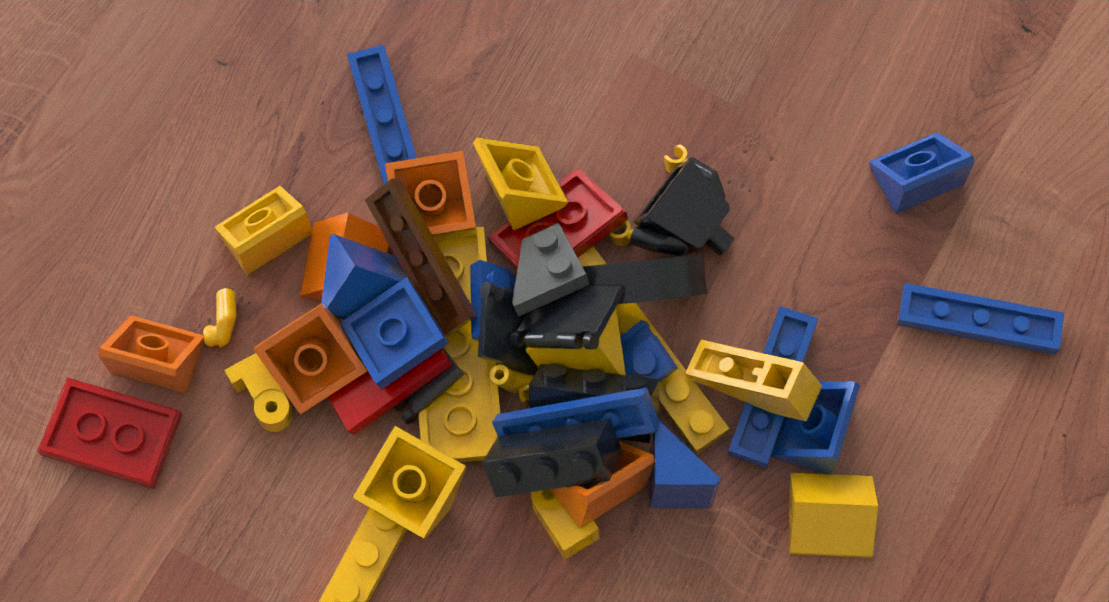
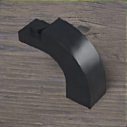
M703 254L582 266L590 283L588 286L622 287L624 293L618 304L707 294Z

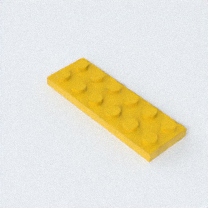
M484 227L433 236L470 303V265L479 260L487 262ZM469 321L453 334L446 336L449 344L444 346L445 350L465 374L428 408L419 412L420 440L460 463L483 461L498 437L492 421L497 414H501L498 385L490 379V372L496 366V362L478 357L479 341L472 339L471 321Z

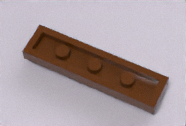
M401 178L390 179L367 197L365 202L407 278L415 286L445 337L449 336L474 319L477 314Z

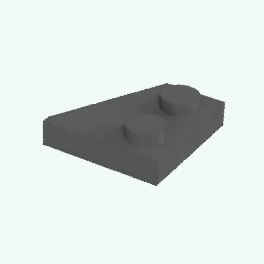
M559 223L522 239L512 301L518 317L590 285L588 277Z

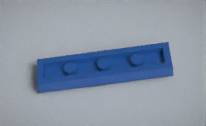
M383 44L348 53L347 57L384 185L388 182L385 163L415 159L417 157Z
M905 283L902 289L897 325L1056 355L1060 350L1064 312Z
M780 306L763 354L804 362L818 318ZM745 403L728 450V456L767 469L785 416L773 414Z
M647 387L497 414L492 421L497 436L610 418L617 438L654 433L660 425Z

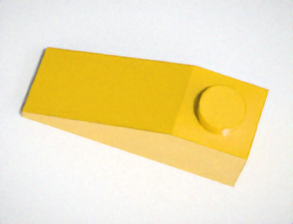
M700 340L685 372L687 378L770 413L807 421L822 388L820 382L803 362L706 340Z

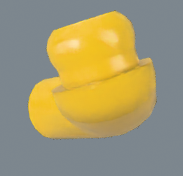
M221 289L216 293L217 325H207L203 330L204 342L208 347L219 345L221 348L230 342L237 318L235 291Z

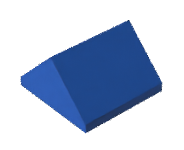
M938 132L869 161L870 168L895 214L964 185L975 163L972 154Z
M336 234L330 235L321 303L337 318L344 320L407 276L396 256Z
M855 381L820 382L822 388L807 421L785 416L771 456L822 474H832L839 458L860 387Z
M660 422L657 431L653 433L649 451L655 459L649 477L650 508H709L714 503L721 478Z

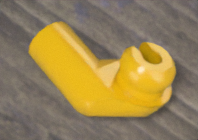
M501 364L493 367L490 372L491 381L510 393H519L521 402L529 404V384L534 376L511 370Z

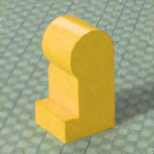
M256 353L224 370L236 393L247 388L254 400L255 415L265 430L279 432L290 425L293 412L288 399Z
M550 489L531 492L533 510L564 560L600 539L599 528L594 520L580 529Z

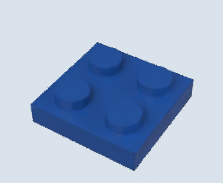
M407 277L340 322L375 384L381 389L449 344L415 286Z

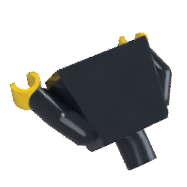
M676 145L674 147V155L678 158L677 160H673L667 155L664 156L665 169L671 174L635 219L634 223L637 227L632 229L627 220L619 226V228L626 229L623 234L617 235L611 232L609 236L617 246H626L631 242L633 246L648 251L677 256L696 252L706 244L720 256L730 247L734 237L719 225L730 211V206L725 200L726 195L718 172L694 157L687 158L686 148L682 145Z

